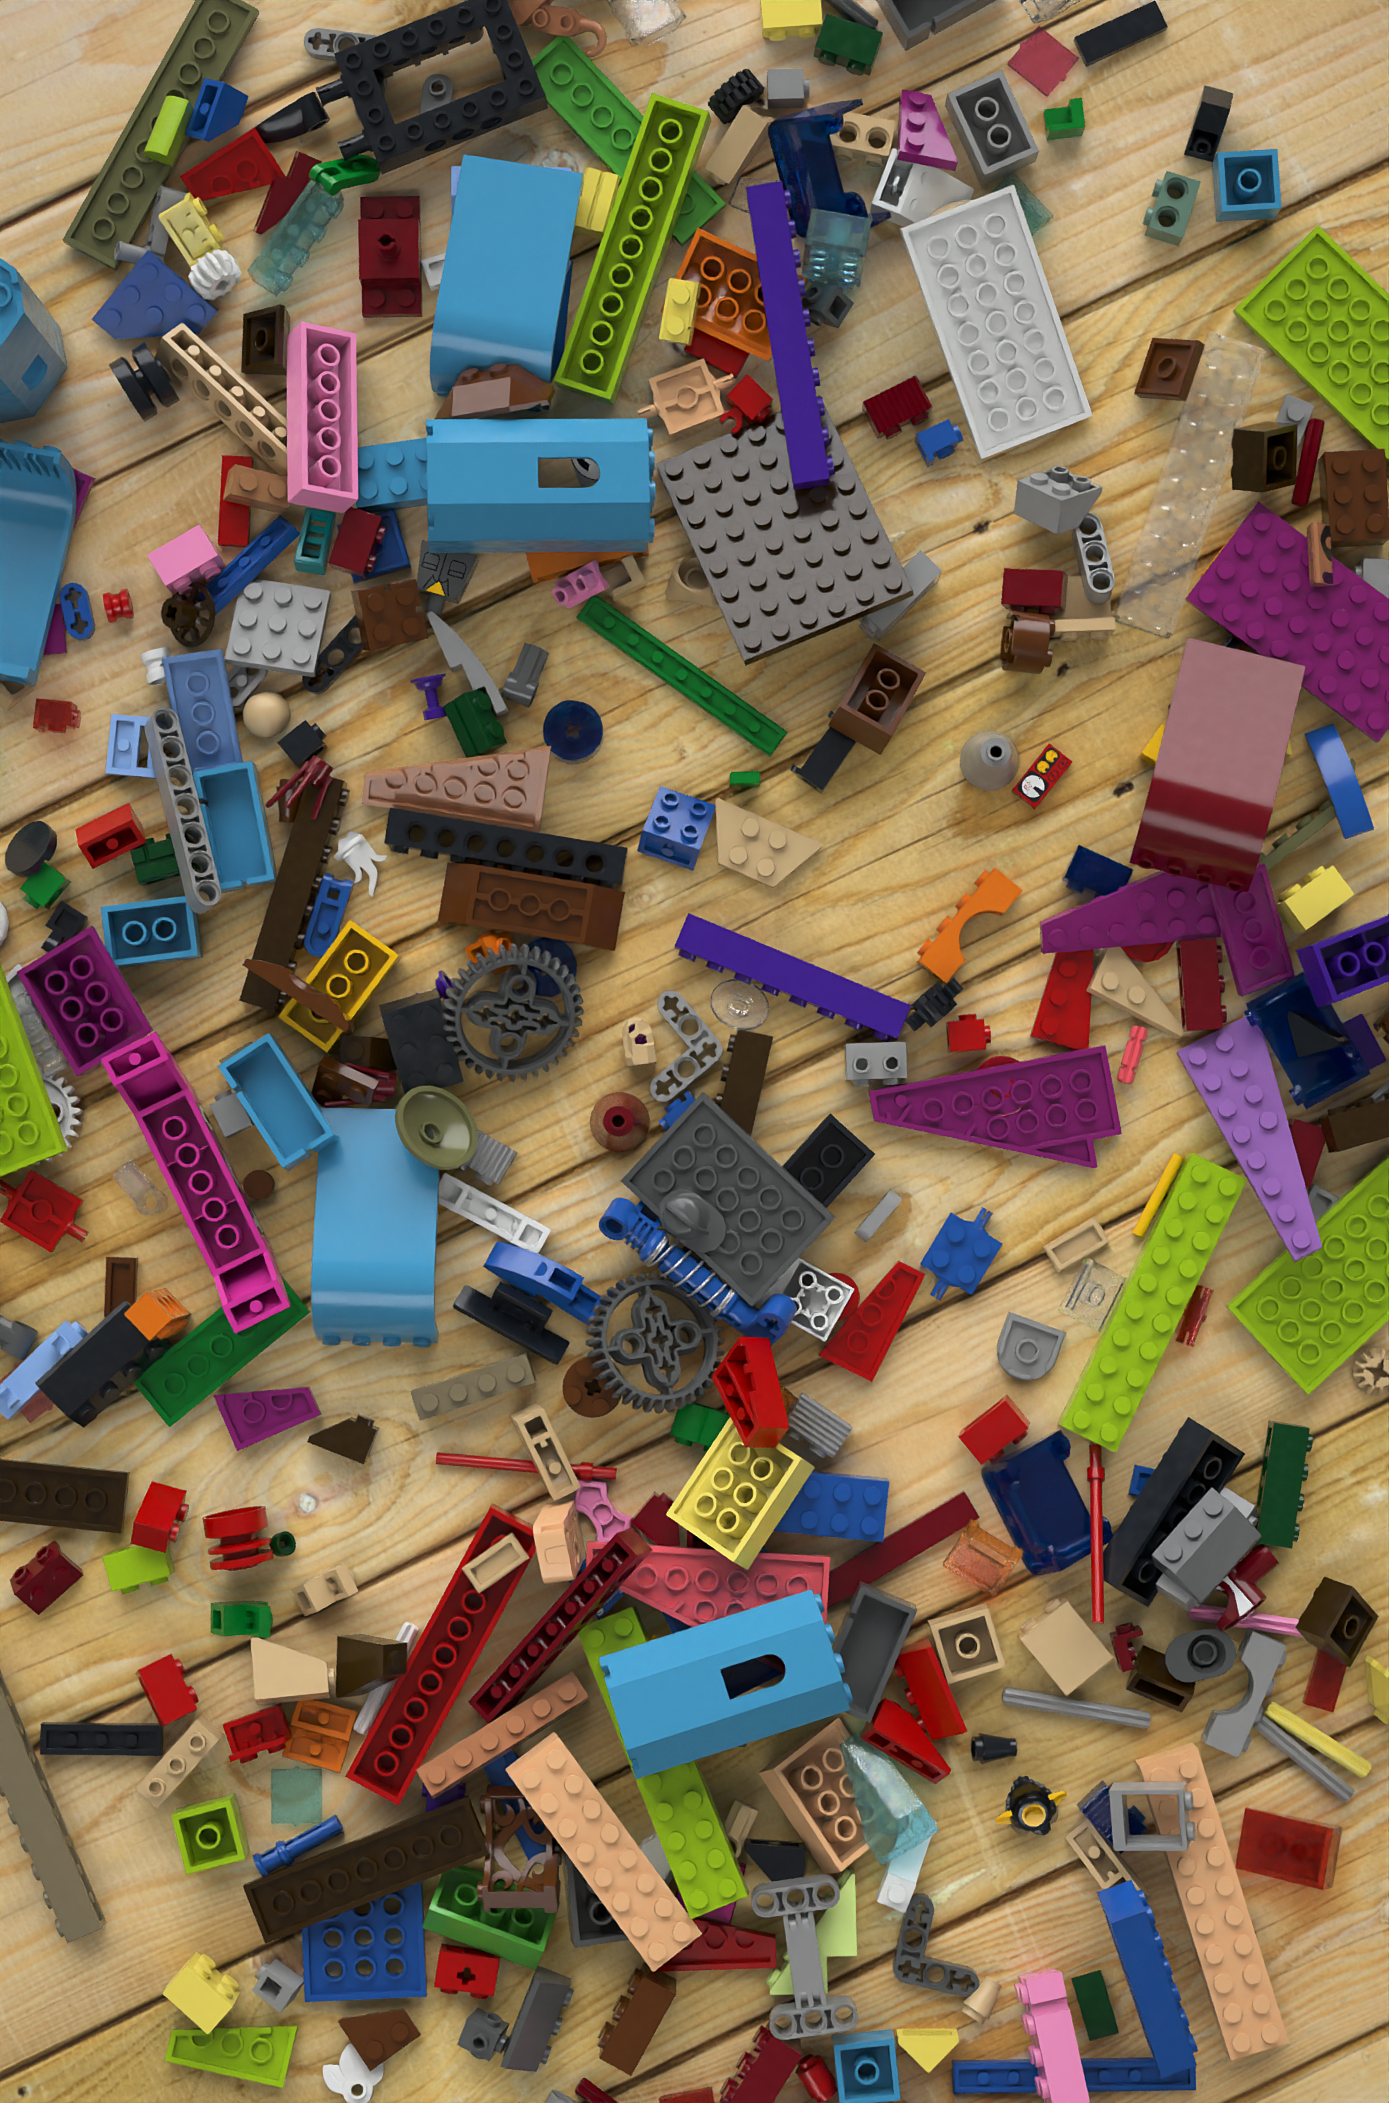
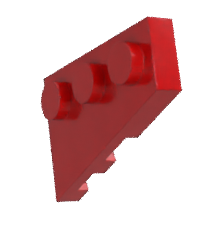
M254 127L182 174L180 178L194 199L199 197L201 201H206L270 185L274 174L286 179V176Z

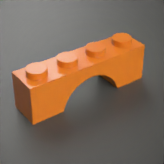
M996 868L990 873L984 870L974 882L978 887L971 896L965 893L955 906L959 910L952 919L946 916L936 929L940 933L933 942L928 939L917 952L921 956L917 963L944 985L965 961L959 944L960 932L965 922L972 916L981 913H993L1002 916L1023 891Z

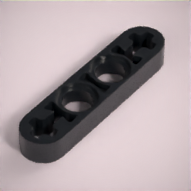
M356 615L319 655L315 675L318 676L323 671V668L319 666L321 662L334 673L329 676L325 672L321 677L323 684L320 687L316 684L313 687L309 686L312 683L311 679L308 676H302L303 685L310 693L318 695L327 691L363 651L362 642L353 644L348 640L350 630L359 628ZM334 650L342 651L345 656L343 663L339 666H332L328 662V656Z

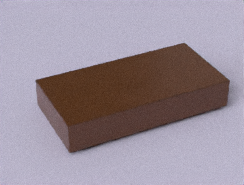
M106 1257L104 1317H107L124 1300L131 1305L136 1302L138 1258Z

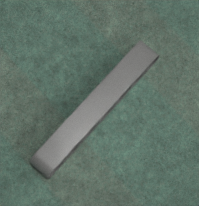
M162 707L157 709L146 722L145 734L187 904L193 912L204 914L220 900L221 888L179 719L172 709ZM156 720L166 724L167 730L161 729L157 725ZM163 749L170 750L174 758L167 757ZM170 777L177 778L181 783V787L175 786L171 782ZM177 806L186 808L188 815L181 814ZM184 834L191 835L195 840V844L188 843ZM191 863L199 864L202 868V873L196 872L192 868ZM199 891L205 892L210 902L203 901L199 896Z

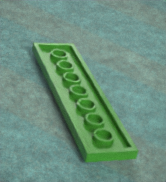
M558 35L531 60L546 95L547 104L613 174L621 177L622 181L644 116L569 37ZM695 170L672 234L673 238L681 246H684L694 236L697 228L702 229L726 205Z

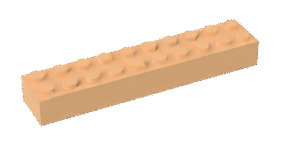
M1192 1742L1135 1760L1142 1782H1187V1791H1192L1193 1810H1189L1190 1822H1195V1841H1191L1188 1851L1163 1852L1226 2054L1233 2061L1289 2043L1198 1748ZM1146 1794L1158 1835H1180L1177 1794Z

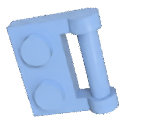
M111 714L106 774L157 780L150 750H148L147 768L138 767L142 727H145L150 717ZM156 720L157 725L161 729H166V724Z

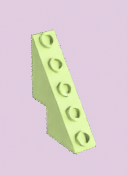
M845 1868L837 1878L840 1891L838 1903L829 1909L820 1910L814 1919L825 1994H828L827 1957L857 1956L854 1868L849 1870ZM827 1893L824 1897L827 1898L831 1895ZM788 1949L783 1955V1959H785L783 1965L779 1970L774 1968L765 1981L769 1985L770 1995H794Z

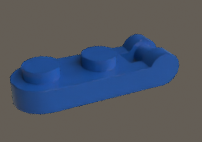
M324 874L304 937L305 949L314 957L322 958L337 938L349 898L353 891L354 881L349 879L342 881L335 879L332 874ZM330 890L340 892L338 901L328 898Z

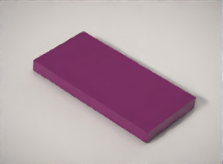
M1258 863L1248 892L1232 891L1224 886L1208 884L1238 995L1243 997L1294 977L1292 962L1265 863Z

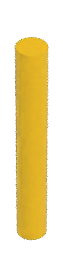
M1172 1154L1132 1232L1133 1234L1141 1238L1144 1237L1184 1160L1180 1155Z

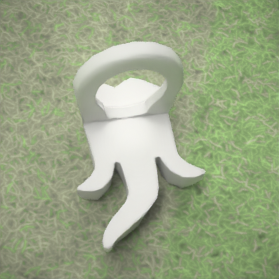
M348 832L346 838L339 840L338 852L334 855V858L337 861L345 860L355 871L356 878L354 883L362 879V867L369 875V894L373 897L378 880V872L372 859L384 861L387 855H378L362 834Z

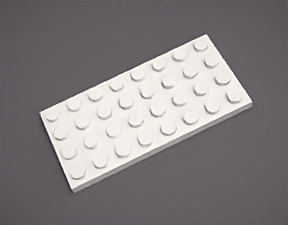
M1014 185L899 229L979 459L986 458L1093 416Z

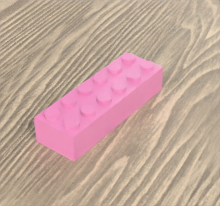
M301 321L286 336L288 503L344 513L358 500L356 333Z

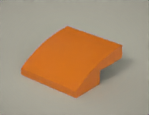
M314 1699L297 1701L290 1724L293 1738L285 1743L286 1748L283 1750L282 1757L341 1773L357 1711Z

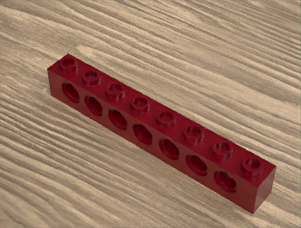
M633 1528L618 1532L612 1537L468 1701L487 1724L510 1711L652 1551L651 1547Z

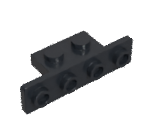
M501 1281L491 1298L465 1285L453 1304V1308L555 1365L559 1364L570 1344L568 1340L544 1328L553 1312L552 1309Z

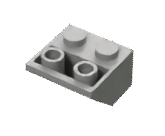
M1054 466L1051 470L1033 473L1029 477L1018 480L1014 514L1051 532L1060 534L1077 528L1102 493L1103 487L1091 482V479L1088 477L1077 476L1069 472V469L1066 467Z

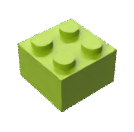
M235 1793L177 1808L171 1815L186 1875L245 1860L250 1853Z

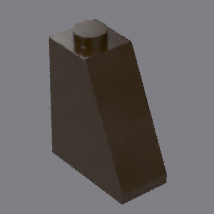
M365 1634L337 1636V1698L364 1695L406 1674L407 1642Z

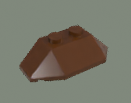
M499 363L491 366L489 369L480 371L476 368H471L459 375L434 419H474L530 409L532 407L547 406L555 394V389L552 385L518 364L507 366L505 363Z

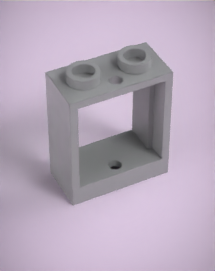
M1113 1782L1109 1789L1114 1851H1188L1191 1841H1195L1196 1829L1195 1822H1190L1189 1810H1193L1192 1791H1187V1782ZM1177 1794L1180 1835H1130L1127 1795Z

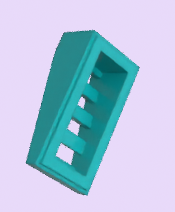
M306 508L294 558L297 571L325 575L336 518L335 512ZM311 521L326 523V527L311 525ZM309 533L319 534V535H324V536H323V538L312 537V536H309ZM307 545L321 547V549H309Z

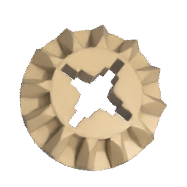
M1367 1349L1354 1362L1352 1370L1353 1379L1358 1388L1366 1394L1383 1396L1389 1393V1375L1388 1377H1378L1377 1381L1375 1380L1374 1382V1374L1366 1370V1367H1377L1378 1363L1381 1362V1370L1389 1374V1351L1386 1349Z

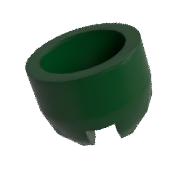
M284 1531L275 1534L271 1538L269 1546L275 1556L284 1557L291 1555L295 1551L296 1541L291 1533ZM284 1541L285 1546L280 1548L279 1542Z

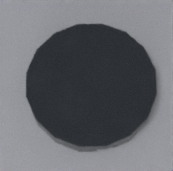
M42 821L31 822L15 834L6 850L5 865L7 869L20 878L31 877L40 872L43 868L41 864L45 859L49 861L53 857L57 846L56 832Z

